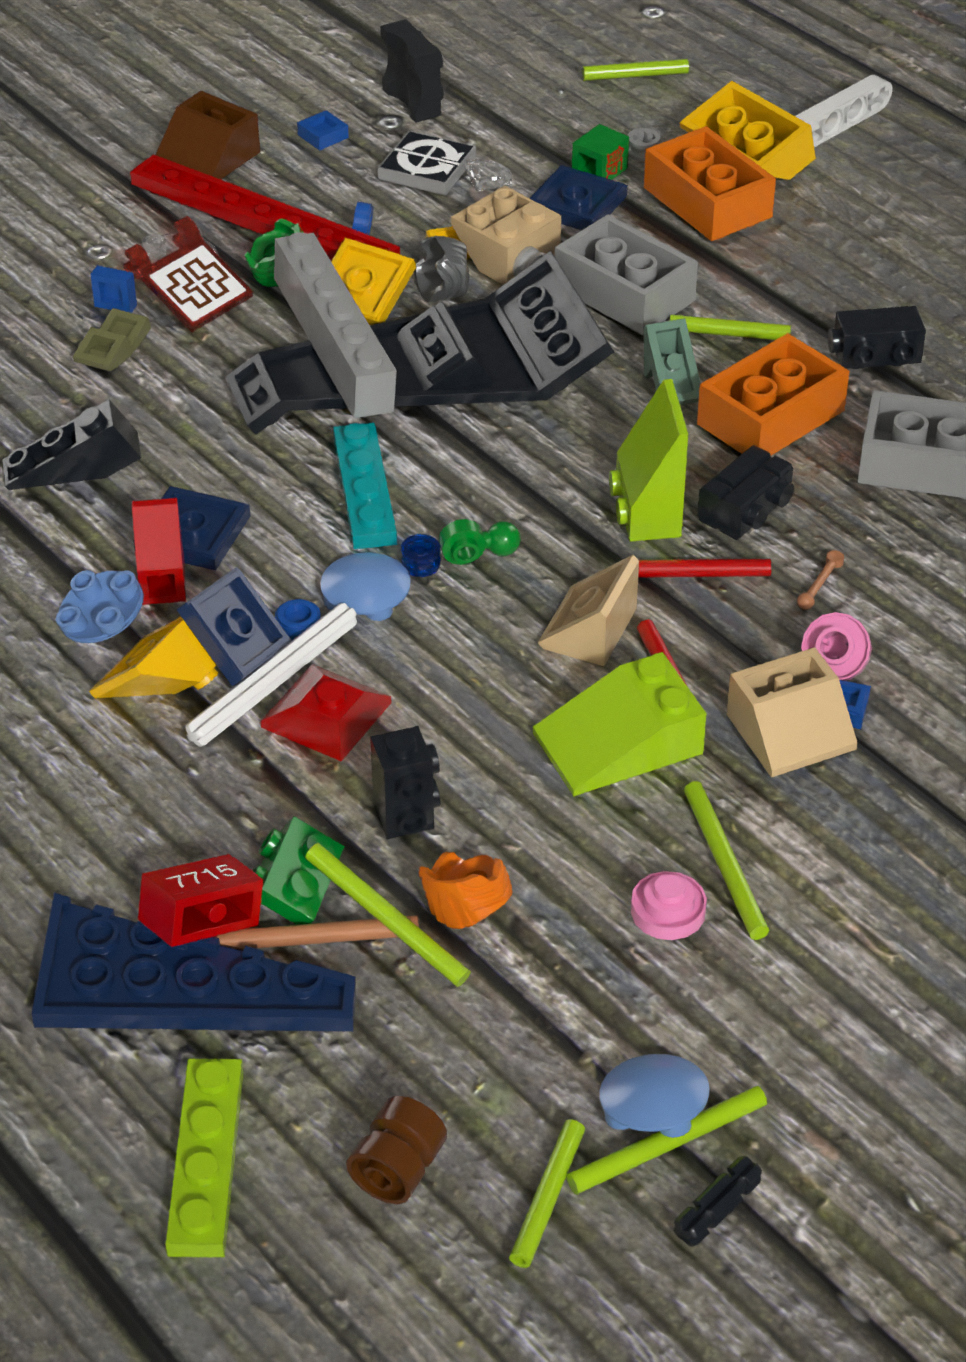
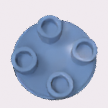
M364 552L347 555L333 562L324 571L320 585L324 605L327 609L332 610L338 604L345 603L349 608H353L357 615H366L373 621H382L390 618L393 613V607L406 598L410 590L411 580L407 569L396 559L379 553Z
M90 570L79 572L72 578L70 582L72 589L63 599L55 620L63 634L72 641L96 643L107 640L126 629L137 617L144 599L142 586L135 574L128 570L105 571L96 574Z
M649 1054L634 1057L613 1068L604 1078L599 1095L601 1106L605 1112V1120L610 1127L617 1130L630 1128L647 1132L660 1131L667 1137H680L690 1131L692 1126L691 1120L705 1107L709 1098V1083L703 1071L694 1063L684 1058L667 1054Z

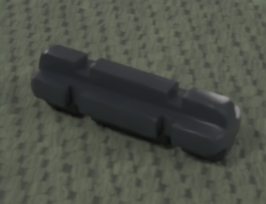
M740 1156L726 1168L729 1174H720L693 1201L695 1207H687L675 1218L673 1230L675 1235L688 1246L698 1245L710 1233L707 1228H715L744 1200L741 1194H750L760 1184L762 1170L757 1163L752 1162L747 1156Z

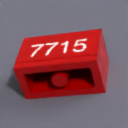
M230 854L142 873L138 920L171 947L258 926L263 879Z

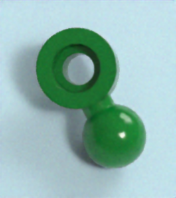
M459 519L446 525L439 535V544L444 558L448 562L457 565L468 564L477 560L485 549H489L497 556H509L519 548L521 542L519 530L515 525L507 521L496 522L490 526L488 531L482 532L481 527L475 521Z

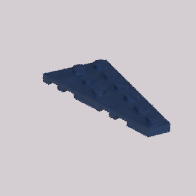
M54 893L33 1003L32 1019L34 1028L354 1032L356 976L298 960L290 964L265 958L264 951L245 946L243 951L221 946L220 939L215 937L171 947L140 921L135 922L114 915V909L97 904L93 910L71 903L70 897Z

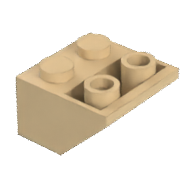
M507 186L497 189L451 217V225L461 242L466 245L467 252L478 271L502 285L515 277L513 265L518 254L524 248L532 246L545 254L551 251L555 256V247L561 244V215Z
M815 647L730 674L727 716L771 778L857 750V739L839 678Z

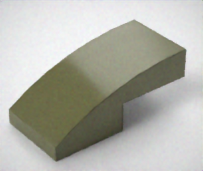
M112 308L100 329L90 327L73 355L74 362L107 371L114 370L132 355L151 329L148 317Z

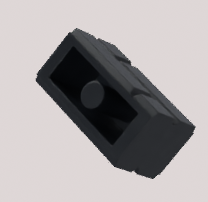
M755 445L751 446L699 489L697 513L699 521L714 529L719 527L722 533L735 540L741 538L751 528L759 529L766 521L768 514L777 506L781 508L786 506L793 495V467L791 463L776 455L771 457L769 452Z

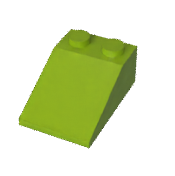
M664 379L617 451L616 470L609 471L611 496H618L616 499L617 521L619 525L625 524L629 542L682 537L688 431L673 379Z
M661 652L618 666L534 725L533 735L574 797L703 754L707 713L665 654Z

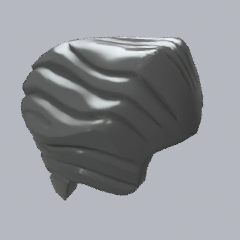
M432 236L420 241V245L424 249V258L416 263L414 275L417 288L426 302H435L465 296L469 283L466 245L457 239L447 236Z

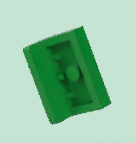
M293 816L280 831L273 828L268 833L258 854L264 857L261 866L257 864L252 871L263 879L262 905L296 925L311 924L315 920L331 880L311 864L305 856L314 844L320 843L339 860L345 846Z

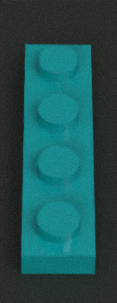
M375 422L334 426V445L353 549L397 545V530Z

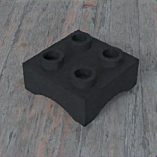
M406 19L380 26V35L388 51V63L382 78V90L387 95L404 102L410 110V118L415 123L441 116V100H443L444 91L440 78V68L443 67V57L440 50Z

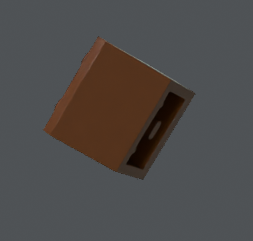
M199 91L176 107L156 155L218 179H223L260 153L258 114L204 91Z

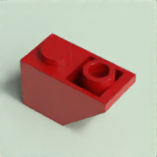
M177 498L132 501L137 577L144 594L142 605L186 602L185 561Z

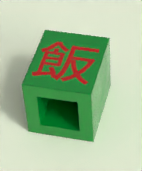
M598 124L572 143V168L613 180L628 169L629 136Z

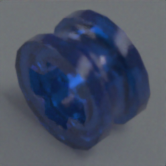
M417 534L406 538L402 542L401 564L407 569L409 575L426 577L439 570L441 566V545L439 541L433 536Z

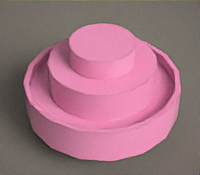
M837 612L822 615L811 622L803 635L801 645L802 651L815 647L838 676L839 680L843 681L851 680L864 670L870 661L872 651L870 635L862 623L848 614Z
M669 871L653 873L641 879L633 889L631 915L635 925L645 934L664 940L686 938L698 931L705 921L707 897L702 886L689 876Z

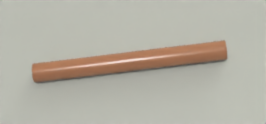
M418 915L406 916L419 927ZM377 919L248 928L214 936L220 939L221 946L235 950H244L245 946L258 949L398 938Z

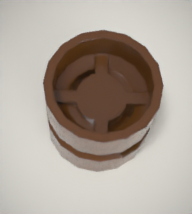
M397 1095L386 1100L369 1126L370 1135L361 1138L346 1161L349 1175L363 1191L385 1203L396 1205L406 1203L425 1174V1167H428L433 1162L447 1139V1129L443 1121L432 1109L420 1101Z

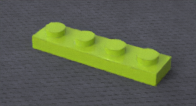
M188 1059L165 1243L167 1257L225 1258L243 1082L242 1059Z

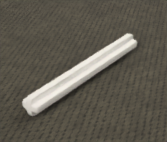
M345 603L338 604L198 714L185 726L186 736L190 742H194L198 747L208 744L357 624L356 611L353 608H349Z

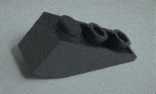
M108 399L96 407L87 408L80 416L60 427L50 429L43 437L25 447L15 449L9 456L2 459L5 487L8 490L107 478L142 458L138 432L111 400Z

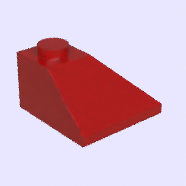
M312 664L261 720V728L342 762L392 703L391 696Z

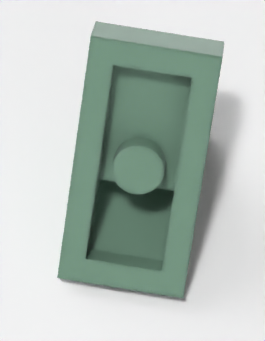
M686 319L645 325V378H654L656 391L664 379H673L680 405L698 402L701 384Z

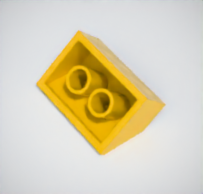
M730 81L679 122L680 128L688 133L707 126L776 178L790 180L816 159L810 124L734 81Z

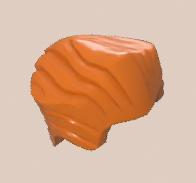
M444 852L437 859L432 869L421 866L419 868V877L422 880V886L431 914L436 916L438 922L446 924L447 927L453 929L468 928L484 920L502 907L512 895V885L503 861L498 858L493 859L488 855H479L463 860L455 852Z

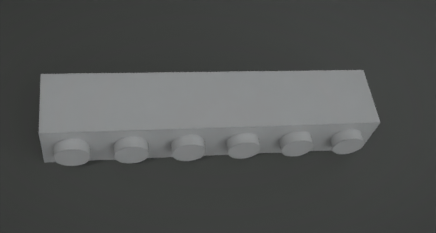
M294 233L291 236L275 238L274 279L353 418L394 412L397 370L315 234Z

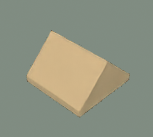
M634 554L572 585L539 639L538 644L548 651L605 666L637 609L639 560Z

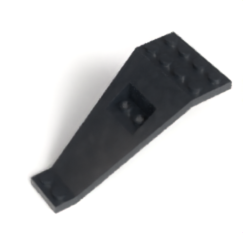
M551 251L486 298L449 307L441 301L423 313L370 325L397 370L394 406L546 401L614 353L606 337ZM309 340L258 352L225 376L246 425L256 435L269 425L277 422L288 411L348 408Z

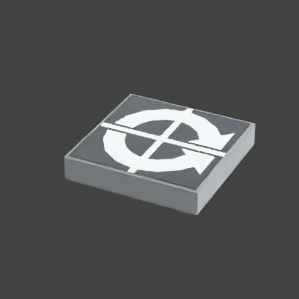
M408 131L378 167V179L436 194L447 195L476 158V146Z

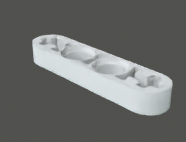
M870 75L795 117L811 125L814 147L881 111L891 98L892 85L876 75Z

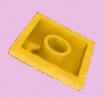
M179 617L145 635L89 692L94 698L177 694L191 686H194L197 690L203 688L219 672L215 668L216 663L183 618Z

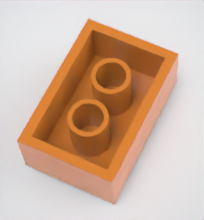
M707 126L645 150L644 188L710 241L721 239L773 217L776 178Z
M787 333L700 384L697 425L741 454L755 445L769 452L770 456L845 411L849 370Z

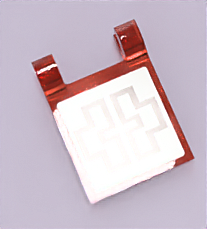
M185 216L174 223V227L179 233L172 237V241L179 248L178 250L152 264L144 248L136 244L125 250L124 255L130 260L123 264V269L127 272H132L134 279L143 281L192 333L252 298L254 292L203 240L193 220Z

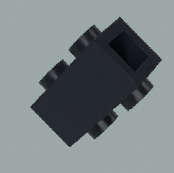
M917 306L836 311L834 328H830L828 331V347L830 353H836L839 365L846 369L921 363L926 328Z
M419 726L371 736L373 805L387 840L434 829V808L440 807L441 804L438 786L433 778V774L440 772L438 754L434 744L426 745Z

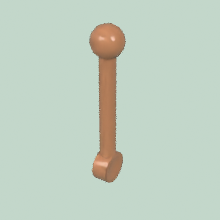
M832 550L827 553L825 567L808 591L798 596L797 605L799 608L809 610L814 606L815 595L833 569L843 566L844 554L842 552Z

